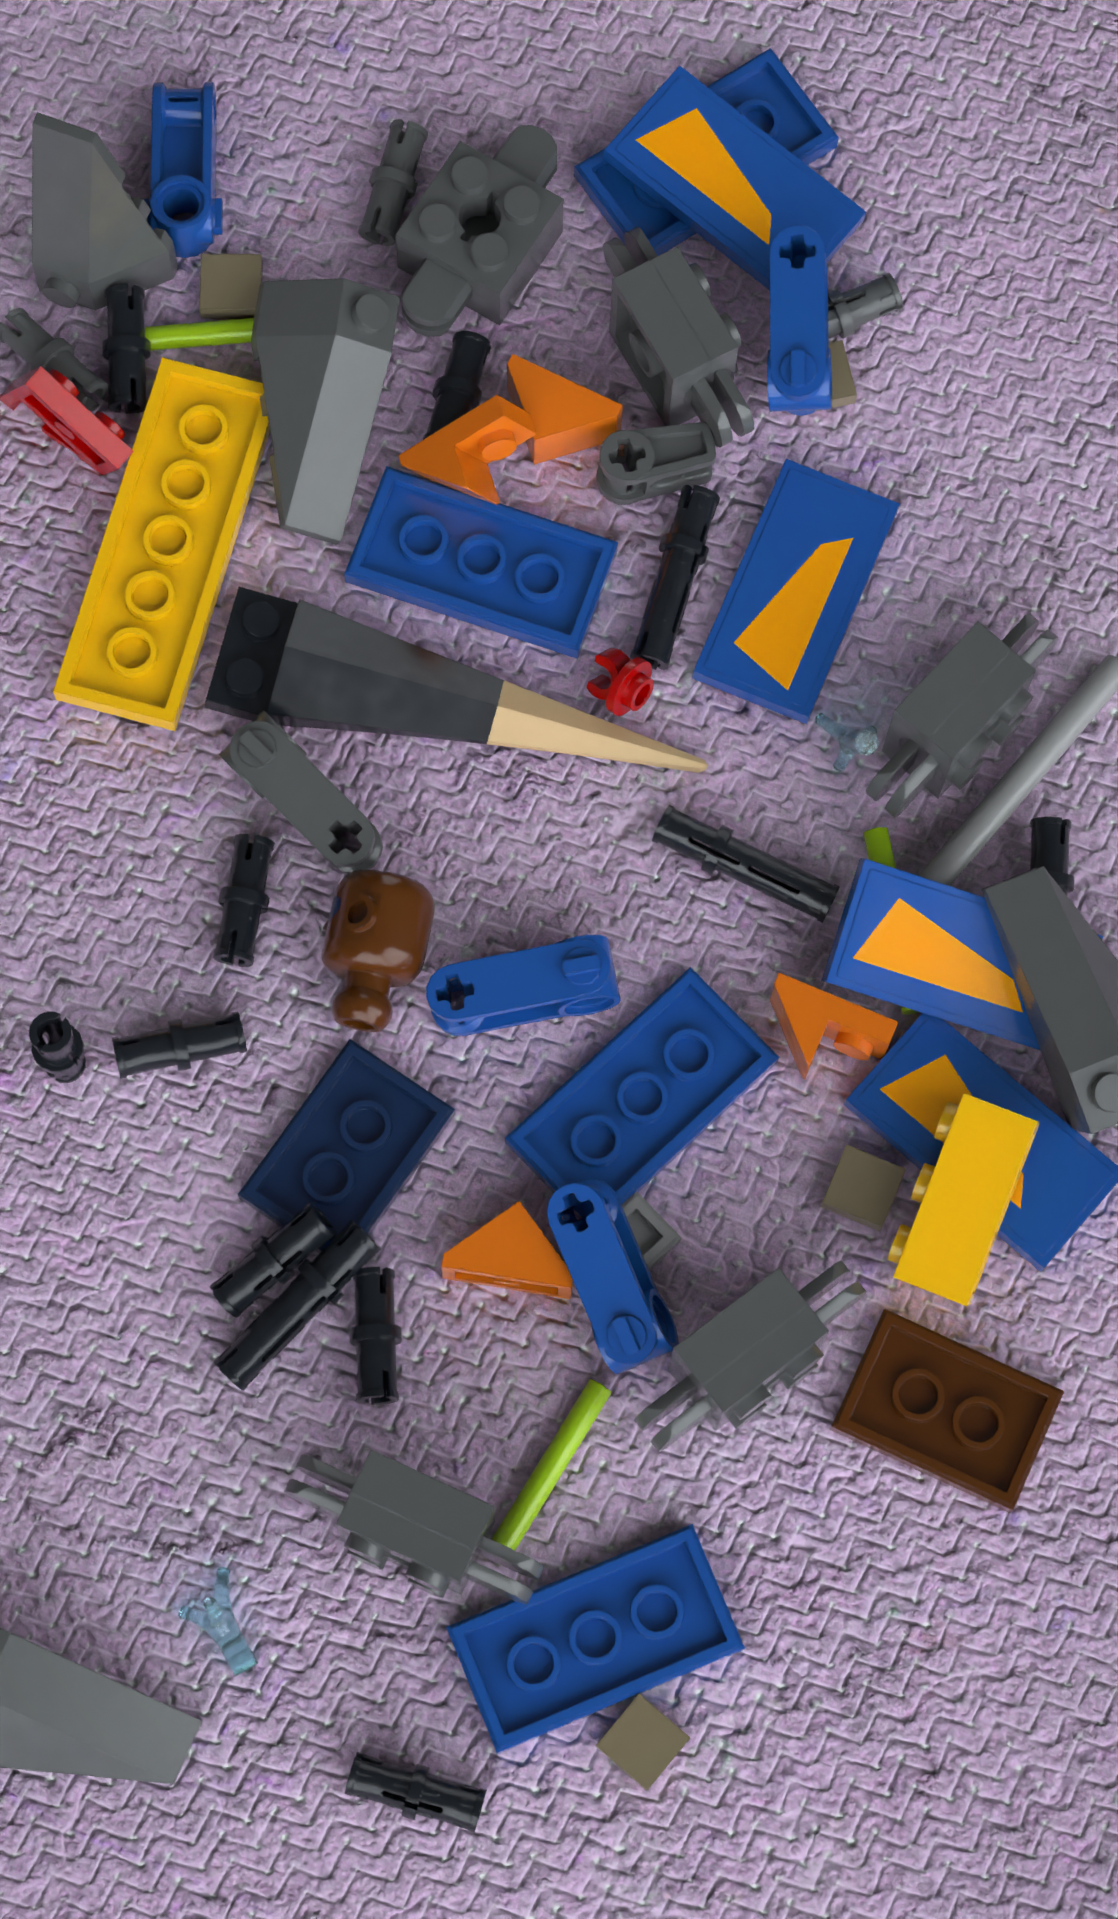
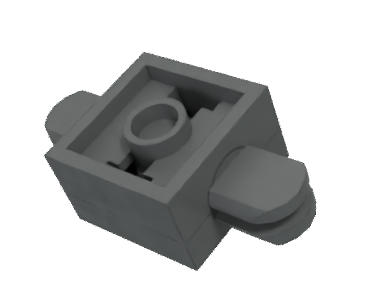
M520 125L508 135L493 159L459 141L396 233L397 266L399 269L412 275L401 294L402 316L406 324L415 333L426 337L442 336L451 328L465 306L500 326L562 234L564 199L545 189L557 171V145L553 137L544 129L533 125Z
M635 227L625 232V245L619 238H613L603 244V253L606 263L615 277L612 279L609 333L664 425H679L698 416L701 422L709 425L715 445L720 448L733 440L732 430L741 437L754 430V420L751 410L734 383V375L738 371L736 363L738 348L742 344L740 334L731 317L727 313L719 315L709 299L711 296L710 285L697 263L689 265L678 246L657 256L640 227Z
M1030 613L1026 614L1002 641L977 621L894 710L882 748V752L890 758V761L873 778L866 789V794L874 801H878L907 772L909 776L898 787L885 806V810L895 818L907 808L924 788L937 799L952 784L961 790L983 765L984 761L981 757L991 745L992 740L1000 746L1003 745L1025 719L1021 714L1034 697L1028 692L1036 668L1052 651L1059 637L1048 629L1019 656L1017 653L1033 635L1039 625V620Z
M842 1260L832 1265L800 1291L796 1290L780 1268L776 1269L673 1348L668 1371L678 1384L646 1407L634 1421L644 1431L663 1419L690 1398L694 1405L671 1421L652 1438L650 1442L658 1452L668 1448L705 1418L715 1431L728 1421H730L735 1429L740 1428L767 1406L765 1402L772 1396L769 1392L771 1388L781 1381L789 1390L819 1366L817 1362L824 1356L820 1348L829 1332L826 1326L866 1294V1290L857 1281L815 1312L811 1309L810 1305L829 1292L849 1274L850 1270Z
M370 1450L358 1477H354L311 1456L304 1454L300 1456L296 1464L298 1470L348 1494L349 1497L345 1502L294 1479H289L284 1492L304 1504L337 1518L336 1526L341 1539L346 1541L344 1547L348 1549L347 1554L379 1570H383L387 1561L407 1569L405 1575L409 1577L408 1583L439 1598H444L447 1589L462 1595L469 1579L523 1604L529 1603L533 1594L530 1588L477 1563L480 1555L512 1571L536 1580L540 1578L544 1566L538 1561L488 1538L495 1523V1508L493 1505L373 1450Z

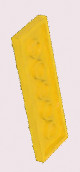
M162 357L132 448L134 452L129 457L53 690L56 700L176 731L270 434L268 416H262L260 396L264 393L263 383Z

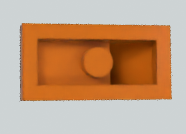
M495 395L398 456L401 466L430 481L498 505L500 500L488 464L510 456L518 445L537 433L530 413L499 395Z
M780 972L775 980L770 997L773 1010L800 1075L804 1080L823 1036L835 1040L833 1046L838 1051L852 1058L869 1060L870 1056L882 1059L898 1024V1021Z

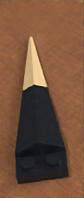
M238 587L205 701V708L250 721H253L264 710L279 726L369 732L489 744L586 756L697 773L706 770L708 767L704 759L299 599V602L296 603L243 587Z

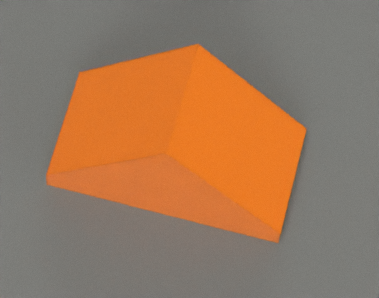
M512 354L507 363V390L511 402L531 415L537 434L526 440V444L534 465L601 445L610 434L621 430L622 404Z
M520 1201L443 1254L441 1264L443 1279L569 1300L571 1298L573 1279L568 1267Z

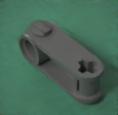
M264 710L252 722L240 727L231 738V742L218 754L262 799L265 797L326 859L342 872L351 873L357 870H370L381 858L383 843L376 827L306 757L307 753ZM347 830L351 834L357 835L358 841L362 844L361 848L354 854L346 848L343 849L344 846L339 840L341 834Z

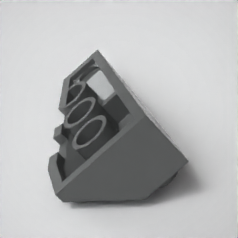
M37 112L32 123V267L39 291L47 299L60 306L74 308L78 304L96 311L107 306L105 290L110 286L128 284V295H132L131 288L133 285L139 286L145 291L174 279L178 270L173 240L165 230L157 228L153 230L146 220L151 209L144 199L131 197L124 190L122 183L126 174L96 132Z
M345 278L264 281L260 284L251 346L254 361H259L264 389V393L260 396L262 416H268L273 446V453L270 455L269 460L281 529L335 545L342 541L392 354L400 301L399 296Z
M1044 866L1036 867L983 888V895L1067 1124L1074 1130L1088 1134H1094L1118 1124V960Z
M0 1628V1768L175 1784L203 1721Z

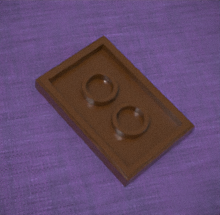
M884 1309L830 1430L1011 1513L1015 1508L1064 1391Z

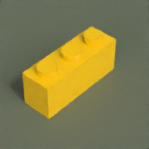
M965 1093L962 1095L959 1106L947 1102L934 1136L935 1139L944 1142L936 1166L924 1163L911 1195L912 1200L921 1203L912 1227L901 1223L887 1260L898 1264L893 1278L964 1306L971 1305L1040 1125L1038 1121Z

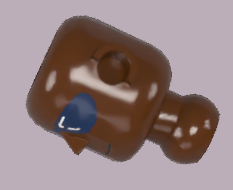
M357 870L347 874L338 884L334 893L329 920L323 926L326 934L321 953V959L328 970L345 978L343 988L335 995L331 1006L332 1015L336 1023L359 1031L381 1032L392 1018L393 1009L388 998L390 987L406 986L413 982L421 972L425 961L435 909L433 897L422 883L391 872Z

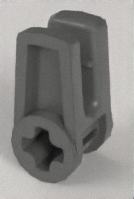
M705 422L635 430H619L610 434L603 441L599 453L596 482L600 493L610 502L618 505H630L641 500L682 490L684 485L693 487L694 485L710 482L712 465L716 459V449L709 425ZM624 445V449L619 450V446ZM622 463H626V467L630 472H625ZM627 485H632L630 490H627Z

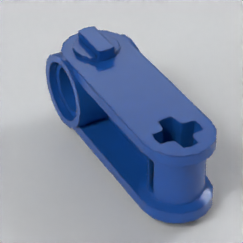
M163 82L153 83L150 199H144L151 211L146 221L153 230L154 228L163 229L173 240L176 257L180 258L198 256L206 251L211 244H214L215 235H223L222 198H216L217 109L214 82H205L202 88L167 89ZM179 213L194 214L193 217L184 221L171 219Z
M793 225L778 232L770 247V350H768L767 384L769 411H787L790 414L799 416L812 414L817 410H832V364L828 330V268L824 242L817 231L803 225ZM794 256H806L804 268H792Z
M601 935L576 936L551 945L449 964L439 968L430 977L426 986V998L436 1025L443 1032L453 1036H468L565 1016L591 1015L611 1009L621 1001L609 939ZM455 991H463L465 996L464 1008L460 1010H452L450 1005L451 993Z
M589 1178L563 1185L553 1193L548 1202V1221L589 1317L593 1336L604 1361L615 1374H620L672 1352L673 1348L679 1344L675 1323L666 1303L658 1293L618 1196L610 1185L598 1179ZM590 1200L595 1212L590 1213L586 1218L577 1220L573 1208L583 1201Z

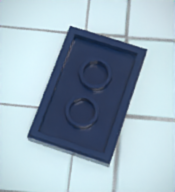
M349 1039L238 1193L239 1199L281 1228L309 1202L315 1204L334 1226L333 1229L337 1232L332 1239H329L319 1249L315 1250L318 1253L323 1251L336 1238L351 1219L370 1236L456 1115L455 1109Z

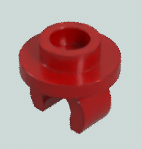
M613 647L596 655L595 662L608 670L611 679L604 674L588 681L586 687L588 691L596 698L606 700L607 710L616 716H622L630 710H639L647 702L653 691L654 680L651 679V664L641 657L630 660L623 651Z

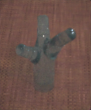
M819 713L816 716L815 722L824 728L840 745V752L833 764L836 771H844L849 761L857 754L869 756L877 751L879 740L877 729L874 726L862 729L852 728L832 720L824 713Z
M219 1567L216 1573L213 1597H208L203 1602L206 1611L182 1606L179 1609L178 1616L181 1619L197 1624L212 1637L236 1677L258 1664V1661L234 1617L228 1588L230 1570L226 1567Z

